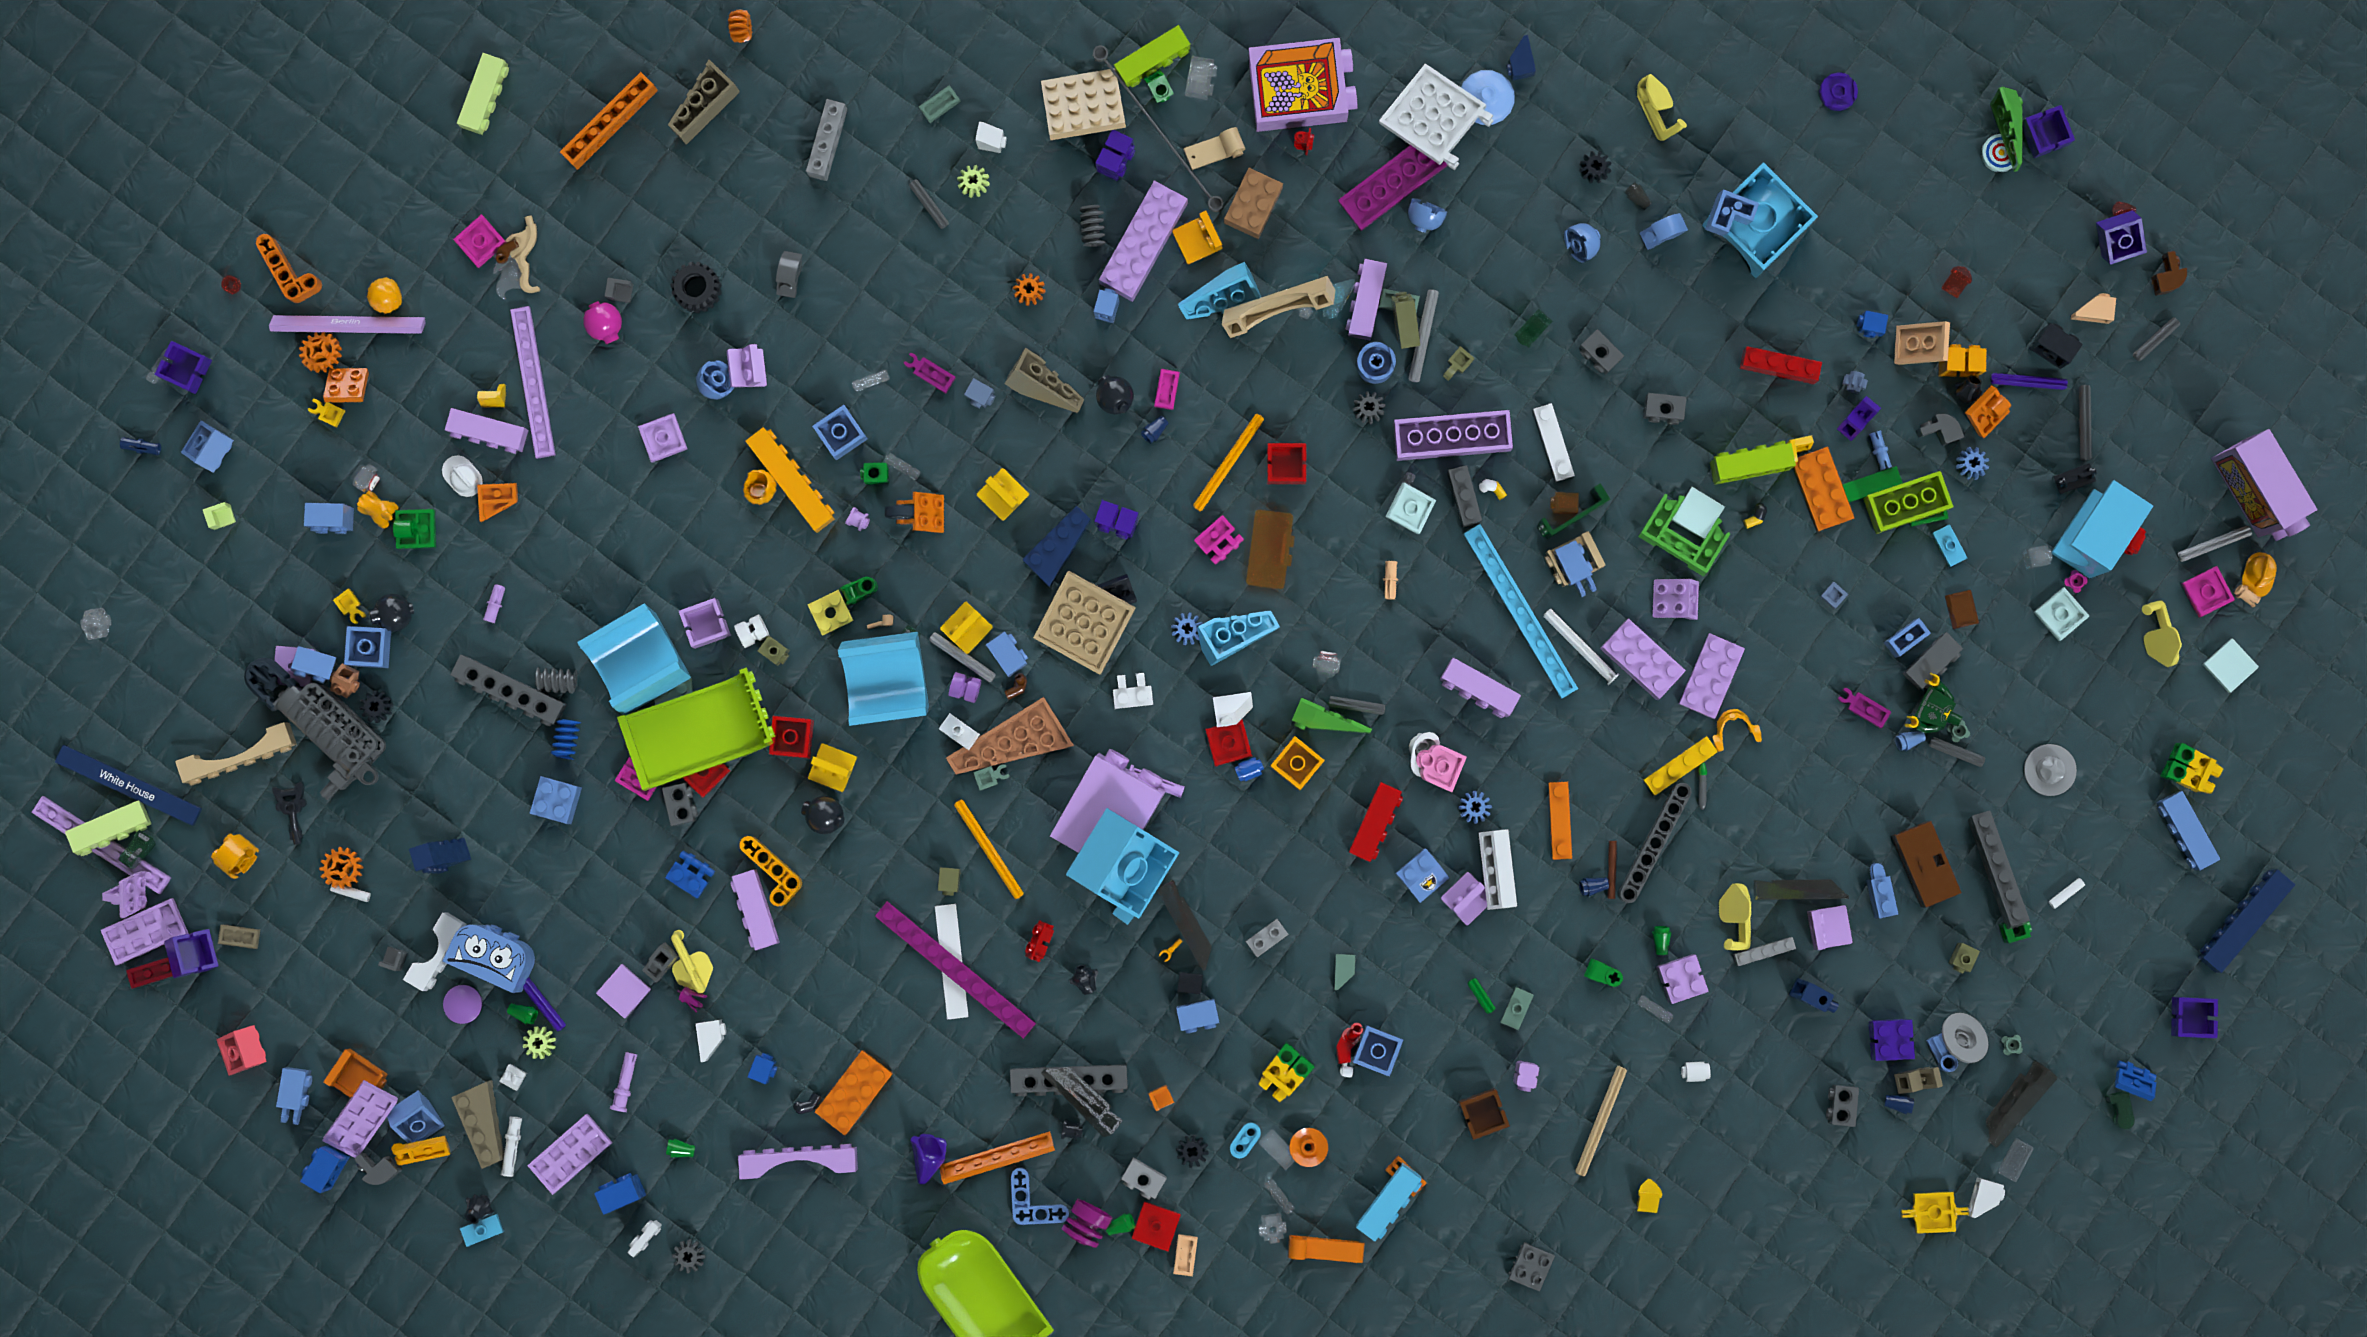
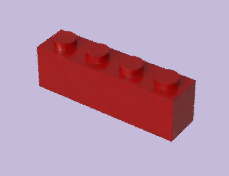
M1747 346L1743 350L1739 369L1815 384L1819 381L1822 362Z
M1382 782L1379 783L1348 853L1368 862L1371 859H1376L1380 850L1377 849L1380 841H1384L1387 835V831L1384 830L1387 824H1392L1396 815L1393 814L1395 806L1399 807L1402 802L1403 796H1400L1402 791Z

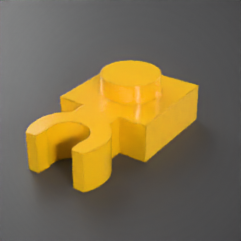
M313 399L312 401L317 403V408L315 410L308 408V411L312 414L320 413L318 419L337 428L345 410L328 402L323 406L322 402Z
M351 589L345 590L333 599L343 615L346 616L350 613L352 623L358 624L355 618L357 614H360L362 618H366V614L358 610L357 607L361 603Z

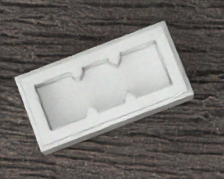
M950 713L939 728V730L968 750L980 735Z

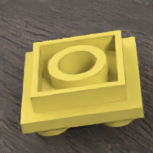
M839 590L808 604L822 636L854 621ZM834 608L836 615L833 618H828L826 616L827 609Z

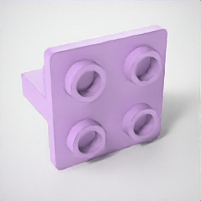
M751 344L742 349H728L726 351L731 387H765L767 385L763 350L757 349V344Z
M139 871L121 880L118 886L102 893L103 901L111 902L114 905L120 904V918H126L145 908L147 902L145 896V871Z
M1469 872L1465 873L1441 897L1442 901L1466 925H1469L1487 907L1485 887Z

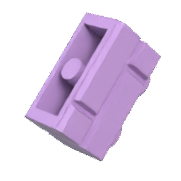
M1517 1061L1515 1066L1517 1073H1514L1513 1082L1517 1085V1089L1531 1092V1088L1534 1089L1537 1085L1536 1076H1538L1539 1067L1534 1063Z

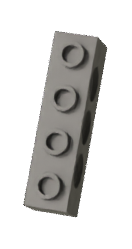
M826 99L806 170L809 177L824 181L828 180L848 110L844 103Z

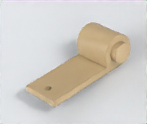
M1237 127L1223 131L1215 138L1186 147L1183 150L1191 170L1231 156L1237 158L1243 155L1245 146Z

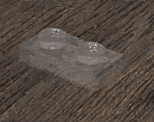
M1273 1129L1258 1142L1285 1170L1295 1162L1290 1154L1289 1145Z

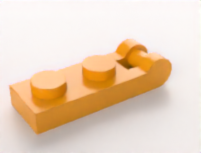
M445 1136L408 1144L396 1143L391 1147L393 1154L396 1155L395 1160L398 1165L450 1155V1148Z

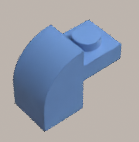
M1678 213L1653 223L1650 227L1640 232V235L1647 250L1666 240L1674 239L1688 231L1681 214Z

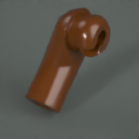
M515 239L498 248L495 257L497 263H506L510 252L519 247Z
M1022 673L1016 674L1014 686L1004 691L1008 700L1025 691L1027 678Z

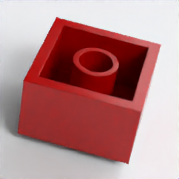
M773 716L772 728L775 737L772 738L773 744L769 747V754L810 759L814 720Z

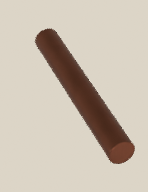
M1609 841V889L1607 899H1615L1617 841Z

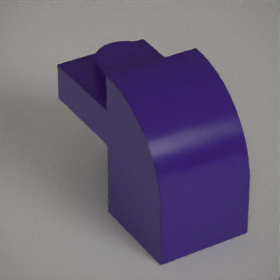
M1866 396L1847 415L1837 430L1852 441L1879 412L1881 407Z

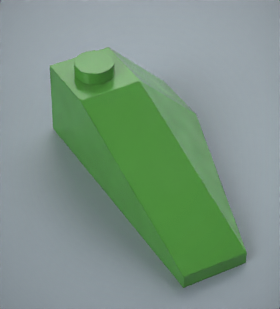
M1301 698L1292 722H1295L1294 726L1305 730V727L1309 729L1370 733L1372 730L1351 719H1345L1338 713L1328 712L1324 707Z

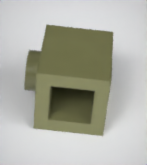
M768 636L758 649L759 653L778 666L780 663L784 664L789 657L788 652L790 651L771 636Z
M1957 943L1948 964L1953 965L1952 969L1963 974L1964 971L1971 972L1980 951L1964 943Z

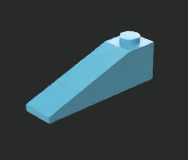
M1243 262L1221 273L1178 303V306L1186 319L1209 316L1211 313L1216 312L1224 314L1226 309L1262 297L1246 263Z
M1264 611L1242 616L1214 618L1198 626L1197 630L1201 650L1212 666L1277 630L1280 626L1271 611Z

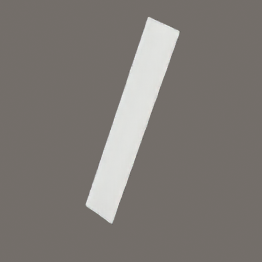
M956 904L935 906L939 944L962 962ZM942 972L947 1019L968 1017L966 991Z

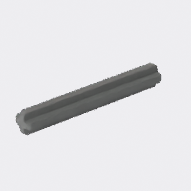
M2081 385L2079 387L2080 459L2088 461L2092 459L2090 385Z

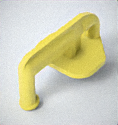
M1652 74L1642 78L1637 86V97L1657 139L1664 141L1683 128H1686L1687 124L1683 120L1678 119L1675 125L1666 129L1658 110L1670 109L1673 106L1672 98L1667 88Z
M2156 601L2143 605L2142 612L2145 615H2151L2153 611H2156L2161 628L2145 634L2144 644L2147 654L2166 667L2176 665L2179 661V651L2182 643L2178 631L2171 626L2165 603L2163 601Z
M1734 883L1719 901V916L1723 922L1739 923V942L1727 939L1724 942V948L1726 950H1748L1751 945L1750 895L1744 884Z
M676 930L671 940L680 960L674 963L672 972L679 985L696 990L698 993H703L712 974L713 965L708 955L704 952L699 951L689 955L682 942L684 938L683 931Z

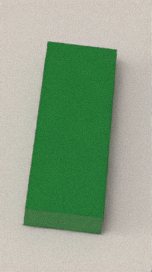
M1895 466L1842 484L1850 503L1867 495L1903 484L1898 468Z

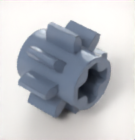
M1851 371L1850 375L1846 374L1843 380V385H1847L1846 391L1859 394L1860 390L1866 389L1868 380L1864 379L1865 374L1857 371Z

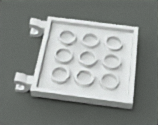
M1424 64L1382 116L1379 124L1439 165L1445 161L1450 168L1455 170L1459 165L1457 162L1459 158L1450 154L1452 149L1477 118L1489 127L1493 123V115L1485 111V103L1427 64Z

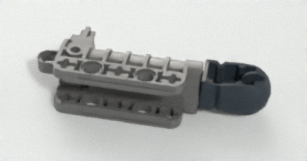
M269 658L256 659L247 666L244 680L250 691L262 702H266V706L271 711H281L335 763L333 765L335 770L327 777L330 782L320 792L323 798L329 800L338 789L345 790L356 779L365 785H374L378 781V772L371 765L385 751V741L330 688L315 683L307 684L302 688L294 678H290L288 672L277 662ZM269 673L277 675L281 682L288 686L285 691L282 690L279 693L277 700L265 691L268 689L275 691L279 686L277 677L272 678ZM263 682L265 686L259 685L258 683ZM367 771H371L374 774L371 782H367L364 779V774Z

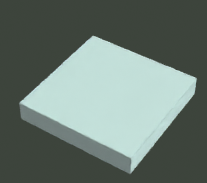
M1402 483L1385 517L1416 534H1420L1436 500L1410 485Z
M1691 487L1672 521L1704 540L1725 506Z
M2065 587L2061 588L2034 611L2036 616L2058 641L2064 639L2089 617Z
M2233 638L2202 664L2228 693H2231L2259 667Z

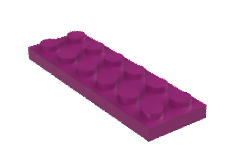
M1410 145L1341 197L1338 203L1359 230L1362 231L1448 165L1445 161L1439 165Z

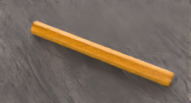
M1259 414L1254 415L1193 504L1195 509L1201 512L1264 421L1262 416Z
M962 799L954 804L955 808L1013 897L1018 899L1023 896V891Z

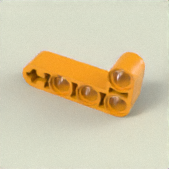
M752 836L742 838L739 845L740 849L778 883L777 887L770 894V902L775 906L786 905L802 886L801 878L757 838ZM746 841H753L752 846L759 850L755 853L753 849H747ZM762 852L768 854V861L766 863H762L759 859ZM776 865H780L783 869L780 876L774 874L773 870ZM790 878H795L797 881V886L793 889L788 886ZM778 892L784 895V900L781 903L775 900V895Z

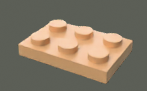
M1943 321L1896 326L1894 364L1948 361L1950 323Z

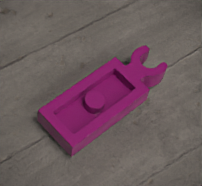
M910 353L909 356L914 358V361L911 364L905 361V366L907 368H915L914 375L946 394L956 377L923 357L919 361L915 354Z
M1843 688L1842 691L1847 693V698L1838 697L1837 700L1841 703H1849L1848 710L1881 729L1891 711L1859 692L1853 696L1850 689Z

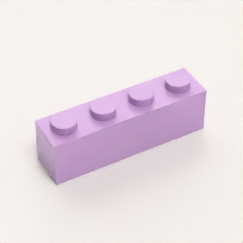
M1365 259L1364 264L1359 265L1357 275H1361L1360 283H1355L1354 293L1357 294L1356 301L1352 300L1350 312H1353L1352 319L1347 320L1346 330L1349 331L1348 336L1371 340L1387 263Z
M453 408L450 410L445 430L450 433L451 437L461 439L462 436L467 437L469 442L479 444L480 441L486 442V446L495 449L501 446L505 448L504 451L516 454V451H523L528 430L524 427Z
M754 869L732 876L731 887L734 893L737 892L739 898L736 900L739 910H743L745 918H742L745 929H749L751 935L748 937L750 946L754 947L755 950H759L780 943L757 870Z

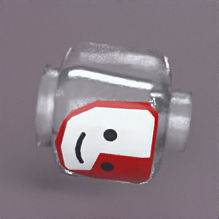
M369 463L367 466L360 464L351 476L352 485L364 493L366 490L372 491L380 480V475L376 473L378 469Z
M1321 651L1318 657H1314L1312 668H1316L1317 675L1332 678L1335 674H1339L1341 659L1338 658L1336 653Z

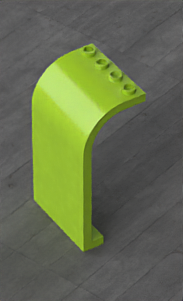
M747 668L739 670L740 674L726 681L629 715L617 717L643 791L746 756L773 744L772 738L775 737L772 726L768 727L765 719L769 717L765 707L761 708L759 703L762 697L759 689L755 690L753 683L756 680L752 671L749 672Z

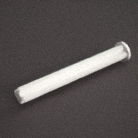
M1549 609L1544 614V618L1608 681V685L1619 676V673L1616 675L1552 609Z

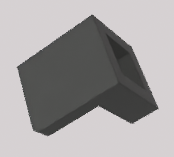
M607 278L605 297L608 300L630 303L634 284L627 280Z
M388 946L384 959L379 962L378 966L393 971H402L408 952Z

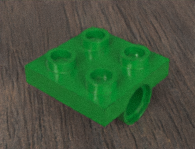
M434 509L395 510L396 521L393 522V533L396 538V549L436 548Z

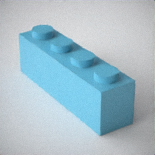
M1402 1163L1358 1221L1356 1228L1373 1241H1376L1377 1238L1382 1239L1387 1232L1386 1226L1389 1222L1392 1224L1399 1216L1398 1210L1401 1207L1405 1208L1410 1201V1194L1412 1192L1416 1193L1421 1187V1176Z

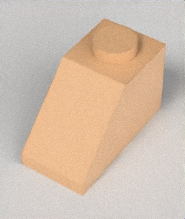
M2098 294V296L2091 299L2072 314L2071 319L2109 324L2114 321L2116 298L2110 297V294Z

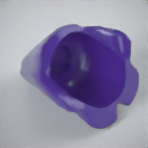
M920 1134L919 1137H911L910 1141L913 1149L917 1181L919 1184H926L945 1161L947 1143L945 1139L936 1138L930 1134Z

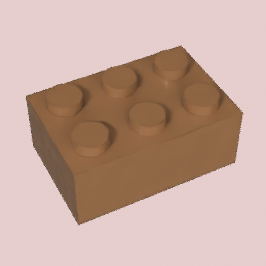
M1248 168L1224 218V224L1259 239L1283 189V183Z

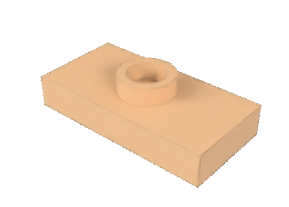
M1178 1235L1173 1274L1193 1276L1198 1237Z

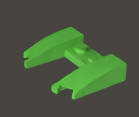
M1664 494L1638 537L1652 546L1657 545L1688 564V568L1704 577L1730 536V533L1723 534L1718 526L1722 523V520L1717 518L1706 538L1698 547L1667 528L1685 497L1679 495L1678 501L1668 500L1667 494Z

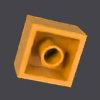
M1294 736L1270 767L1300 791L1325 760Z

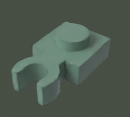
M1000 765L995 771L990 766L973 772L979 790L998 785V778H1009V774L1003 776L1000 773L1001 769L1006 768V765Z

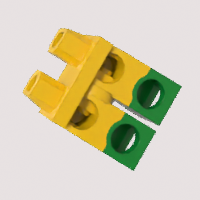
M2175 743L2168 758L2172 761H2167L2160 777L2176 782L2194 792L2212 794L2215 784L2208 781L2209 776L2212 775L2219 778L2223 768L2216 764L2217 760L2184 743Z
M1287 1042L1262 1072L1263 1076L1258 1083L1265 1090L1274 1083L1278 1088L1272 1096L1279 1102L1286 1098L1287 1095L1290 1096L1315 1068V1065L1301 1054L1293 1066L1288 1069L1300 1053Z

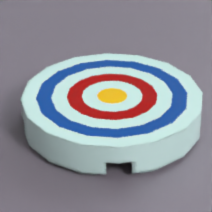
M2001 134L1988 138L1981 150V157L1985 166L1995 172H2007L2012 169Z

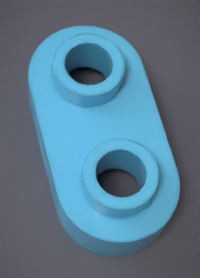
M1252 1122L1246 1123L1230 1145V1152L1234 1157L1244 1158L1255 1145L1261 1134L1257 1124ZM1253 1129L1255 1131L1254 1135H1248L1247 1130ZM1239 1144L1243 1146V1150L1240 1152L1236 1150V1146Z

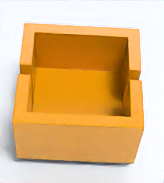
M1959 344L1949 345L1948 361H1939V376L1956 377L1957 371H1960V377H1968L1969 375L1980 376L1986 372V349L1981 348L1980 345H1970L1969 348H1961Z

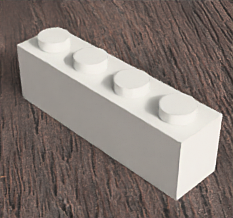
M1508 830L1480 832L1479 841L1487 910L1516 907L1517 901Z

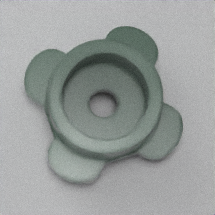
M1961 720L1958 727L1952 724L1947 727V731L1952 735L1953 742H1959L1960 739L1968 738L1970 735L1963 720Z
M2014 1035L2013 1037L2004 1036L2001 1040L2004 1044L2003 1053L2005 1055H2010L2011 1053L2020 1054L2023 1050L2020 1042L2021 1037L2019 1035Z

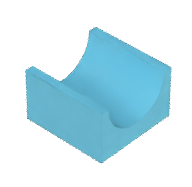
M1764 162L1733 192L1759 203L1753 222L1745 225L1733 220L1729 233L1723 236L1742 254L1750 266V274L1755 278L1775 261L1818 217ZM1709 216L1702 225L1704 228H1706Z
M2115 480L2111 481L2104 494L2093 489L2051 553L2088 578L2109 572L2127 548L2153 508V505Z
M645 603L577 642L604 681L611 700H609L611 706L622 715L630 714L691 678L657 614Z
M918 632L841 642L838 654L842 660L847 684L849 726L927 715L929 703Z
M1106 808L1066 875L1139 919L1179 855V852Z

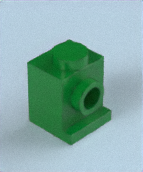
M2029 922L2018 926L2016 934H2014L2013 929L2007 930L2005 923L1998 924L2004 943H2012L2031 937L2030 932H2032V928Z

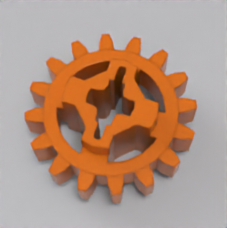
M315 332L314 337L308 335L309 340L302 341L305 346L299 347V350L302 352L299 355L302 363L310 371L314 369L316 373H319L320 369L324 373L327 372V367L334 369L332 364H338L337 357H342L338 352L342 350L339 341L332 334L327 335L325 332H322L321 335Z
M342 847L338 848V852L331 849L332 854L326 853L327 859L321 860V863L324 864V867L319 868L320 871L324 872L321 878H328L325 883L328 885L332 883V887L335 889L338 885L340 889H344L345 885L352 887L351 882L357 883L356 877L362 876L359 869H363V866L358 864L362 859L359 857L355 858L357 853L355 851L351 853L349 848H346L345 852ZM341 856H347L350 859L343 860ZM341 864L344 865L342 872L339 871ZM340 876L342 880H335L332 877Z

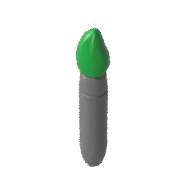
M1704 762L1700 764L1698 770L1700 775L1699 807L1701 810L1706 806L1707 768Z

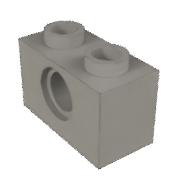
M1275 919L1249 938L1246 943L1254 954L1259 957L1289 934L1278 919Z
M1134 1157L1122 1176L1125 1186L1132 1190L1134 1187L1141 1191L1140 1194L1149 1200L1151 1197L1156 1198L1167 1179L1165 1175ZM1146 1175L1149 1182L1141 1185L1138 1182V1177Z

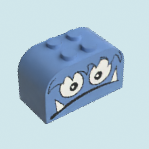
M492 924L466 925L455 933L443 962L509 992L516 993L523 991L525 981L534 966L535 956L532 948L527 943L518 940L519 936L511 932L503 933L501 932L502 928Z

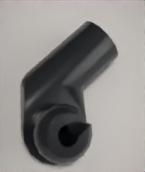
M813 1092L807 1102H795L793 1109L798 1114L812 1112L821 1096Z

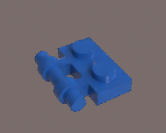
M683 850L679 855L680 858L685 860L683 865L675 862L665 878L698 899L709 883L703 879L704 875L712 877L715 871L706 862L702 863L695 858V855L692 853L688 854ZM692 865L699 869V872L695 874L688 868Z
M2119 1060L2116 1066L2119 1070L2116 1072L2115 1087L2152 1101L2155 1098L2156 1082H2154L2156 1075L2150 1073L2148 1069H2140L2135 1067L2133 1063L2128 1061L2125 1063Z

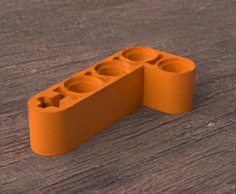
M267 234L257 237L256 246L287 299L294 303H300L321 290L322 282L313 274L307 273L297 278L281 247L274 238ZM267 241H269V242H268V246H269L270 249H272L271 251H270L268 248H266V246H267L266 242H267ZM279 256V262L274 265V258ZM288 273V279L282 281L283 274ZM314 279V285L308 288V282ZM294 289H297V295L295 297H291V292Z
M1290 1235L1288 1258L1297 1260L1311 1258L1363 1263L1365 1243Z

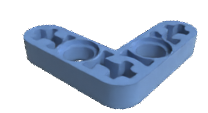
M1018 1167L1012 1172L1013 1219L1017 1224H1047L1066 1221L1067 1217H1069V1209L1065 1205L1030 1206L1028 1171L1023 1167ZM1018 1171H1022V1174L1026 1176L1022 1179V1185L1026 1184V1188H1015V1185H1019V1179L1015 1178ZM1022 1190L1026 1193L1027 1196L1024 1201L1016 1199L1017 1191ZM1049 1208L1053 1209L1052 1212H1058L1059 1208H1062L1066 1215H1063L1062 1219H1059L1058 1215H1052L1053 1220H1049ZM1029 1209H1033L1032 1217L1034 1221H1030V1216L1024 1217V1220L1021 1221L1020 1217H1017L1016 1214H1019L1020 1210H1023L1025 1214H1030ZM1038 1209L1046 1211L1047 1217L1044 1220L1037 1219L1036 1211Z

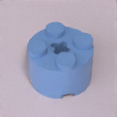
M1372 342L1365 345L1357 358L1356 367L1359 375L1365 382L1378 384L1386 381L1394 371L1396 364L1395 354L1390 347L1380 342ZM1373 359H1376L1377 362H1381L1379 363L1378 367H1376L1375 364L1372 365Z

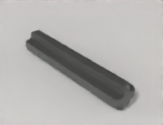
M912 181L909 184L910 188L940 229L948 226V220L919 181Z
M2175 317L2170 319L2133 353V357L2137 361L2143 360L2180 326V322Z
M1334 696L1329 698L1328 705L1330 707L1383 715L1385 712L1384 704Z
M1936 737L1930 740L1929 746L1931 748L1982 767L1985 762V757Z

